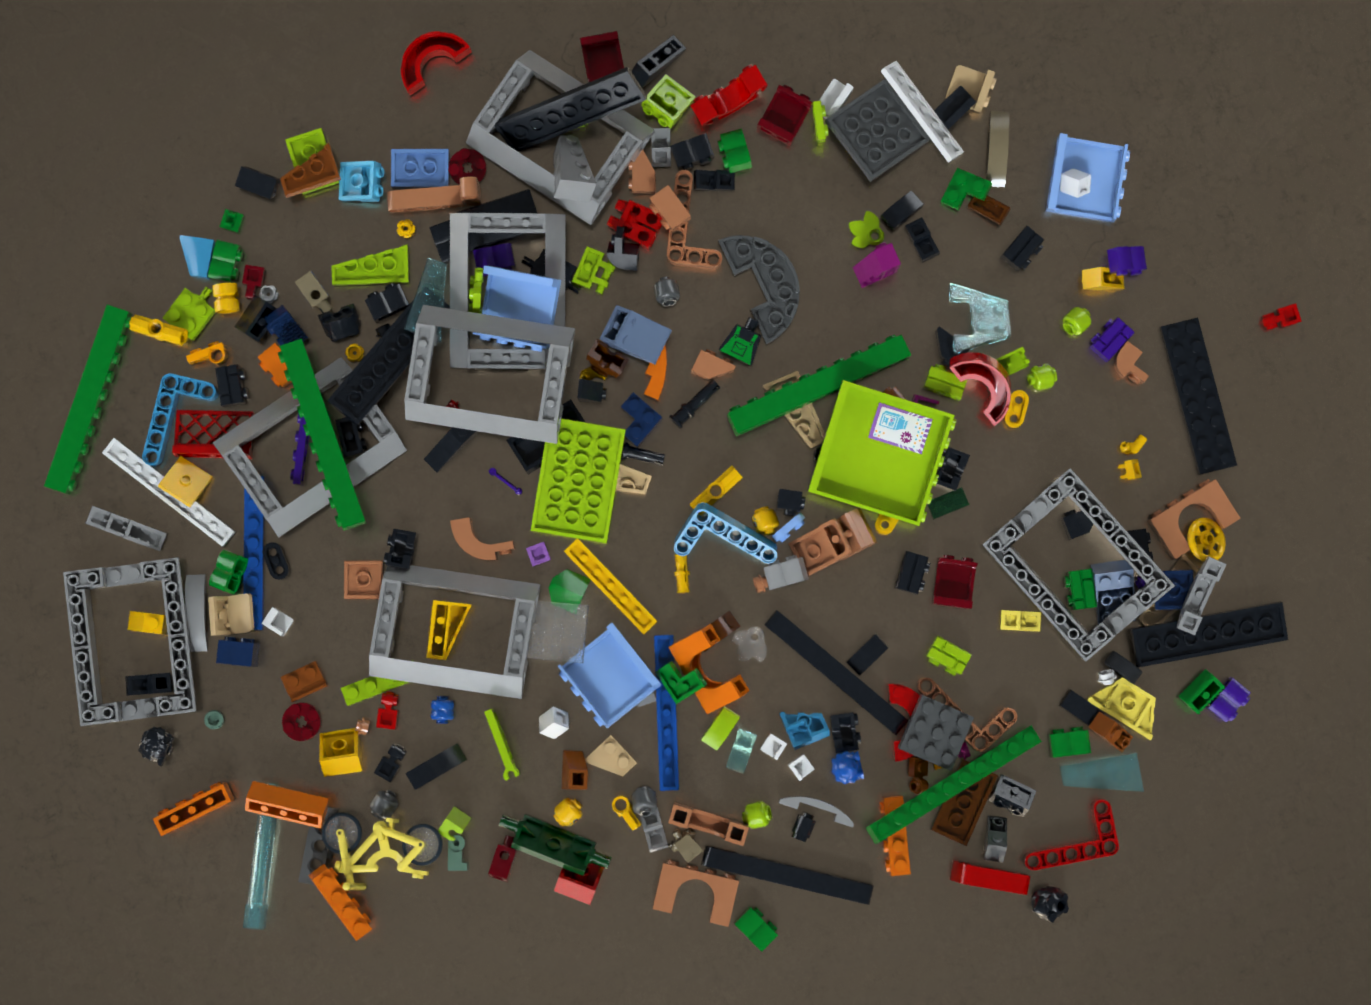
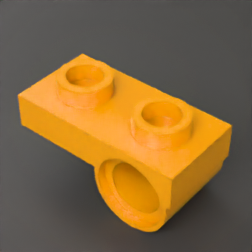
M215 341L208 344V348L203 350L197 348L190 351V355H187L186 358L191 365L207 359L216 365H223L228 360V350L224 343ZM217 351L222 352L220 360H214V354Z

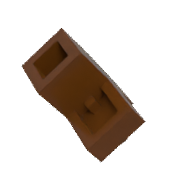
M730 611L711 623L720 641L740 627Z

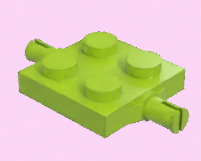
M475 268L474 276H470V287L473 288L469 290V302L473 303H469V312L482 313L483 268Z
M205 287L201 294L198 295L184 288L162 319L170 325L188 330V338L195 341L215 314V309L206 301L212 290Z

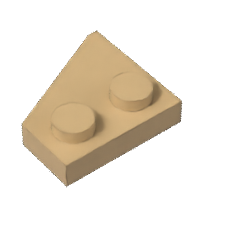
M612 735L585 758L586 763L620 776H624L637 764Z

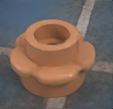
M758 574V577L753 578L755 589L757 592H766L765 588L768 587L765 576L761 577Z
M365 717L362 720H357L355 731H358L359 736L360 734H367L370 720H366Z

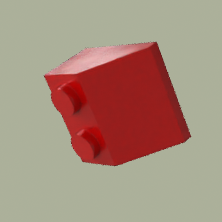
M592 862L588 863L584 876L562 868L554 891L590 905L604 867Z

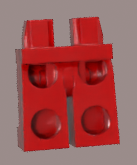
M618 199L615 210L623 214L620 219L611 215L607 226L615 230V233L617 226L625 227V239L640 244L644 249L650 251L657 237L656 233H659L662 227L660 222L662 218L658 213L655 215L650 208L635 203L630 199L628 202Z

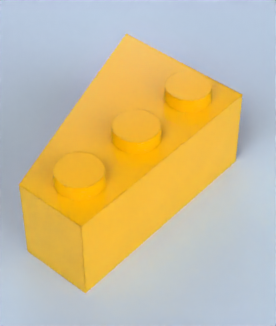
M432 600L425 658L447 659L472 604Z

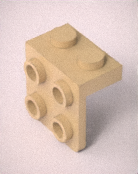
M958 65L954 71L945 99L961 85L976 100V103L970 109L981 112L983 107L987 108L990 100V96H987L989 89L993 90L997 80L994 78L995 72L988 70L985 74Z
M250 593L208 597L211 636L233 635L254 631L253 602Z

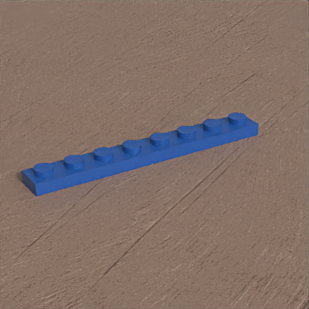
M244 488V557L248 559V564L244 572L243 594L250 593L252 595L254 630H264V625L261 623L264 620V557L262 551L264 548L265 517Z
M673 635L654 636L655 671L671 661L674 663V657L669 649V646L674 644ZM655 673L656 678L662 684L656 689L660 791L679 790L676 703Z

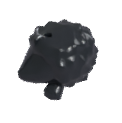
M154 726L142 735L138 751L142 754L143 758H147L155 763L158 762V765L162 767L166 759L165 756L171 755L174 747L172 745L175 738L166 729Z
M1052 886L1034 891L1031 900L1033 912L1039 918H1044L1053 923L1062 913L1066 914L1068 912V894L1061 891L1060 888Z

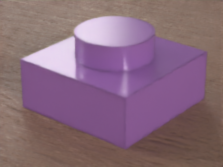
M545 542L526 548L532 566L551 560Z

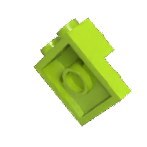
M665 74L647 94V99L642 102L641 106L644 113L649 116H655L661 126L672 128L682 117L686 109L693 103L696 96Z

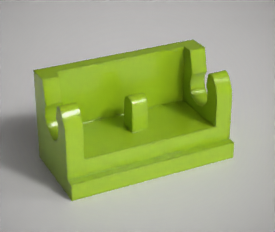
M1023 347L996 359L1006 369L1008 375L1028 367L1030 363L1029 359L1025 356Z
M454 806L438 829V832L448 840L455 841L456 838L451 836L449 831L454 830L456 833L462 834L471 817Z

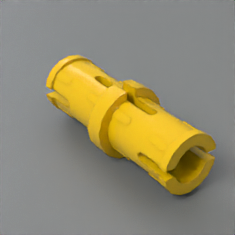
M675 554L677 593L690 592L688 583L690 571H688L687 555L680 556Z

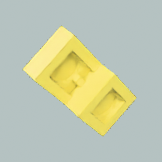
M1001 610V630L1041 632L1042 612Z

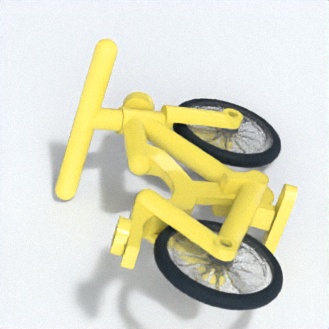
M340 812L326 820L322 829V839L330 851L341 855L342 861H336L334 870L338 873H344L346 877V883L342 885V888L344 890L364 891L367 887L366 884L354 882L353 873L378 871L379 867L376 863L384 857L393 858L398 864L397 870L399 872L412 873V878L423 879L424 875L428 876V871L415 870L410 865L413 863L425 866L437 860L443 848L440 833L431 825L418 824L411 827L405 834L394 829L395 823H399V819L386 818V822L377 821L373 825V832L351 856L350 852L361 841L362 828L357 818L353 815ZM388 836L402 841L405 857L399 852L390 849ZM378 838L380 851L375 852L368 859L367 864L354 865Z

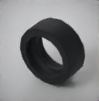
M1112 651L1104 662L1110 669L1132 684H1135L1143 673L1133 663L1115 651Z

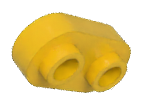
M1016 390L1011 394L1009 409L1004 416L1005 424L1010 428H1018L1024 422L1029 396L1023 390ZM1016 397H1020L1022 399V402L1020 404L1015 402ZM1012 415L1017 417L1016 422L1010 420Z
M879 514L875 521V529L879 534L887 535L893 531L899 520ZM886 521L888 528H883L881 523Z

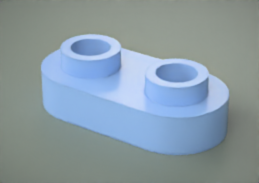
M801 512L798 513L778 530L772 538L776 542L779 540L781 543L791 536L788 532L793 528L797 531L805 524L803 520L806 517Z

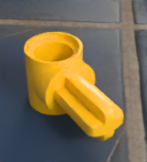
M623 795L615 797L612 802V808L617 815L624 818L631 830L640 827L641 822L632 811V804L629 799ZM618 799L626 801L627 806L625 809H617L615 803Z

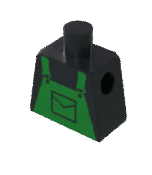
M749 317L745 326L736 324L719 350L752 366L761 339V335L755 332L759 321Z

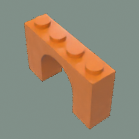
M712 624L669 646L672 656L676 659L684 675L697 668L707 682L705 687L695 692L707 714L741 698L750 691L740 674L725 682H715L703 672L700 665L702 651L720 641Z

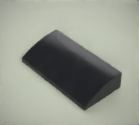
M527 189L457 211V213H537L531 191ZM469 233V251L525 233Z
M571 399L562 404L563 419L585 422ZM510 437L506 440L528 475L541 467L545 442Z

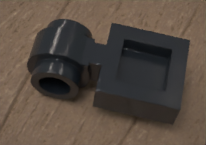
M393 743L388 751L390 759L383 756L374 774L391 783L401 766L396 761H402L407 753L404 750L405 747Z

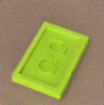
M322 128L285 139L294 168L302 165L310 159L311 155L317 154L327 145ZM339 181L303 192L302 194L304 195L319 189H323L338 184Z

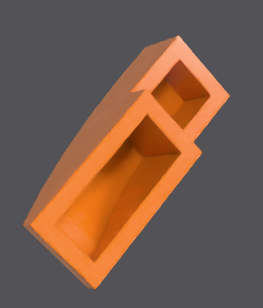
M664 346L656 364L649 363L645 375L651 379L644 392V396L657 402L662 394L666 379V346Z

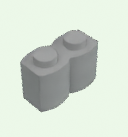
M797 555L785 558V562L780 563L779 560H775L773 563L768 564V567H764L769 590L808 580L809 577L803 557L797 558Z

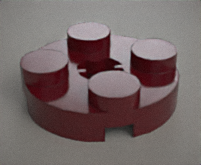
M463 148L451 157L448 171L452 180L460 185L459 179L462 177H476L480 184L487 174V167L484 157L478 151ZM468 163L472 164L471 168L473 170L470 173L469 171L465 173L463 166L465 164L468 165Z
M301 702L291 705L286 709L282 717L283 731L288 737L296 741L311 739L317 735L321 728V716L317 709L309 703ZM300 716L305 717L306 726L302 725L303 727H299L297 719H300Z

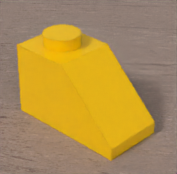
M1106 267L1082 270L1083 289H1124V275L1116 276V273H1110V268Z
M130 611L127 630L166 635V615Z

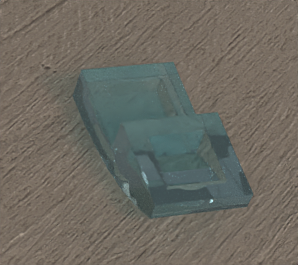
M742 729L738 730L725 768L744 774L757 737L756 734Z

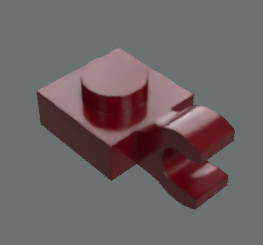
M245 265L242 284L247 285L245 297L248 300H252L256 295V287L262 288L265 273L264 267Z

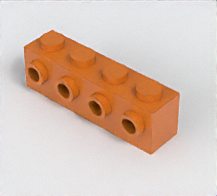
M252 781L246 796L245 811L321 828L327 814L329 799Z
M217 782L210 786L211 790L205 793L203 790L192 795L193 799L186 801V799L175 803V808L171 810L165 808L157 813L158 816L153 818V821L160 835H167L235 801L228 784Z
M903 796L882 797V802H879L880 813H884L885 816L903 805ZM905 826L886 838V841H883L884 852L888 853V860H885L886 872H889L891 876L911 874Z
M323 864L308 875L356 941L372 930L369 925L371 920L366 913H360L358 908L361 906L354 897L352 899L349 898L347 893L350 891L342 888L344 883L339 884L336 880L338 875L332 867L328 869Z

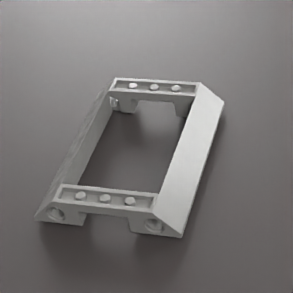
M529 50L514 62L472 124L466 144L589 225H592L612 196V188L631 161L635 162L655 130L624 110L601 118L624 133V135L595 176L597 184L590 202L554 198L555 178L553 174L493 136L494 132H497L494 125L503 117L520 90L525 92L531 83L530 80L533 75L560 93H565L584 85Z
M450 213V309L469 312V233H545V277L561 280L554 325L565 327L566 214ZM450 329V368L546 369L549 349H542V352L530 349H469V332Z
M423 305L416 323L404 400L405 420L558 444L563 405H561L567 367H570L575 328ZM438 327L550 344L538 421L427 404V396H429L431 384H428L433 348L437 346Z
M342 357L315 374L321 394L334 386L336 382L340 386L353 371ZM291 391L213 442L278 537H281L330 503L328 498L332 497L330 490L325 491L323 482H320L282 508L241 449L245 444L297 410V406H300L298 399H293ZM377 404L363 420L375 440L377 439L379 443L346 465L353 487L407 451Z
M1071 468L983 544L987 551L1085 662L1175 586ZM1068 496L1146 582L1144 586L1090 632L1084 628L1012 546Z
M179 557L131 565L63 572L80 726L196 712ZM162 580L175 695L103 704L90 589Z
M410 565V569L387 566L382 578L369 653V676L522 699L528 665L527 653L532 623H535L541 585ZM403 583L516 600L503 675L391 658V652H394L395 646L393 635L399 603H402L404 591H402Z

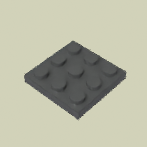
M920 694L898 748L952 771L974 717Z

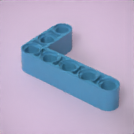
M172 373L165 374L162 377L142 454V459L146 464L156 467L163 462L179 395L214 401L219 396V390L215 385ZM174 378L176 384L174 387L169 388L168 381ZM194 383L193 391L187 392V384ZM212 387V395L206 397L205 389ZM166 397L171 398V403L168 406L163 405V400ZM165 415L166 422L160 425L158 419L160 416ZM160 434L162 439L159 443L155 444L154 436ZM155 452L157 459L154 462H150L149 455Z
M705 502L695 506L674 541L675 553L680 556L688 555L703 531L707 529L764 563L770 564L777 559V545L773 541ZM704 511L707 513V516H700L698 513ZM722 521L724 525L717 526L715 522ZM696 527L698 530L695 532H691L688 530V528ZM737 530L741 534L735 536L731 534V532ZM755 540L757 543L750 545L748 541ZM685 542L687 546L681 547L678 543ZM772 550L773 553L768 555L765 554L764 551Z

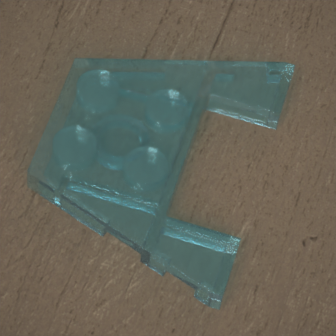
M950 283V302L970 303L972 335L954 334L953 345L955 354L961 353L962 350L977 348L979 345L986 343L988 345L1010 338L1011 328L1008 300Z

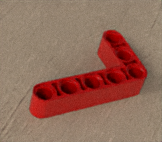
M1096 799L1091 804L1097 839L1027 852L1023 856L1024 866L1030 870H1040L1116 854L1119 850V843L1110 803L1104 799ZM1103 802L1105 804V811L1098 813L1096 807L1099 803ZM1103 822L1109 823V830L1107 832H1102L1100 829ZM1107 841H1111L1113 843V848L1111 851H1106L1104 849V845ZM1088 845H1093L1094 852L1091 855H1087L1085 852V848ZM1073 848L1075 856L1068 859L1066 852L1068 849ZM1050 852L1056 854L1054 862H1048L1047 855ZM1030 856H1036L1037 863L1034 866H1029L1028 864Z

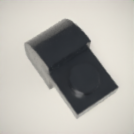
M617 226L616 233L612 234L611 241L608 244L607 257L617 268L637 271L640 244L624 243L625 227Z
M170 673L125 676L126 696L171 692Z

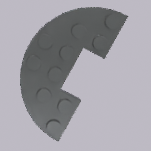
M736 235L718 240L734 276L750 268L754 272L767 302L750 309L754 319L759 321L757 326L767 345L785 332L796 314L800 288L795 268L782 250L762 238Z

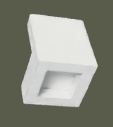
M1077 169L1061 173V192L1076 198L1090 193V174Z
M272 607L261 624L280 636H284L294 620L277 608Z
M554 706L539 717L540 734L555 739L569 729L568 712Z
M770 733L760 750L777 760L787 743Z
M804 754L788 764L799 781L815 770Z

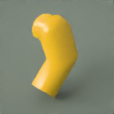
M1140 434L1134 442L1124 441L1120 444V451L1126 455L1137 454L1146 443L1147 438Z

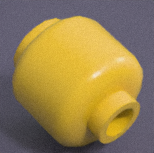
M769 506L756 509L754 511L755 514L752 516L756 532L759 534L764 533V536L774 534L775 529L779 527V520L775 510L769 508Z
M565 798L555 806V814L553 816L561 826L570 827L582 817V805L577 799Z

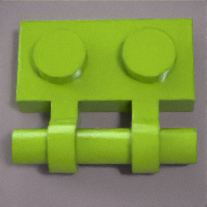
M821 101L812 102V115L815 124V135L817 142L822 143L826 142L825 136H828V126L823 122V117H826L825 105H821Z
M587 246L572 282L587 289H590L592 284L595 283L598 285L595 292L603 294L604 289L608 287V279L611 272H614L616 267L609 260L608 262L602 261L604 253ZM599 267L604 269L601 279L596 277Z

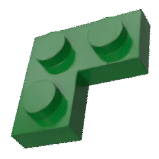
M957 168L941 199V203L959 211L967 194L984 201L992 186V182Z
M673 661L655 671L676 704L707 685V682L697 668L682 676Z

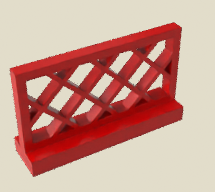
M176 410L174 445L172 446L173 455L184 458H223L214 444L211 443L216 441L221 434H226V430L231 425L235 424L238 426L239 424L236 421L240 417L248 416L250 418L254 415V412ZM181 415H190L193 420L184 427L181 424ZM204 415L212 419L205 427L198 422ZM222 416H228L232 421L223 428L217 420ZM194 423H197L202 430L193 436L188 429ZM216 423L221 430L212 437L207 429ZM185 431L192 437L187 443H179V438ZM206 432L211 439L206 444H200L197 438ZM251 440L247 445L241 447L248 459H252L253 453Z

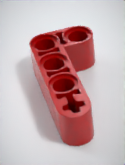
M953 861L950 880L957 883L1023 895L1028 894L1031 878L1027 874L976 866L960 861Z

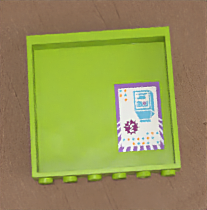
M842 380L808 492L920 526L921 522L924 523L927 512L924 511L926 504L930 505L933 493H930L932 485L936 486L938 481L937 469L942 467L945 457L942 456L944 448L948 449L951 440L948 437L950 430L953 431L956 425L955 415Z

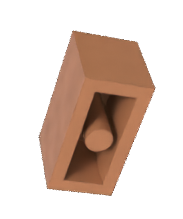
M669 185L650 197L651 204L649 207L655 215L657 213L662 218L660 222L666 230L670 229L671 232H674L691 219V215Z

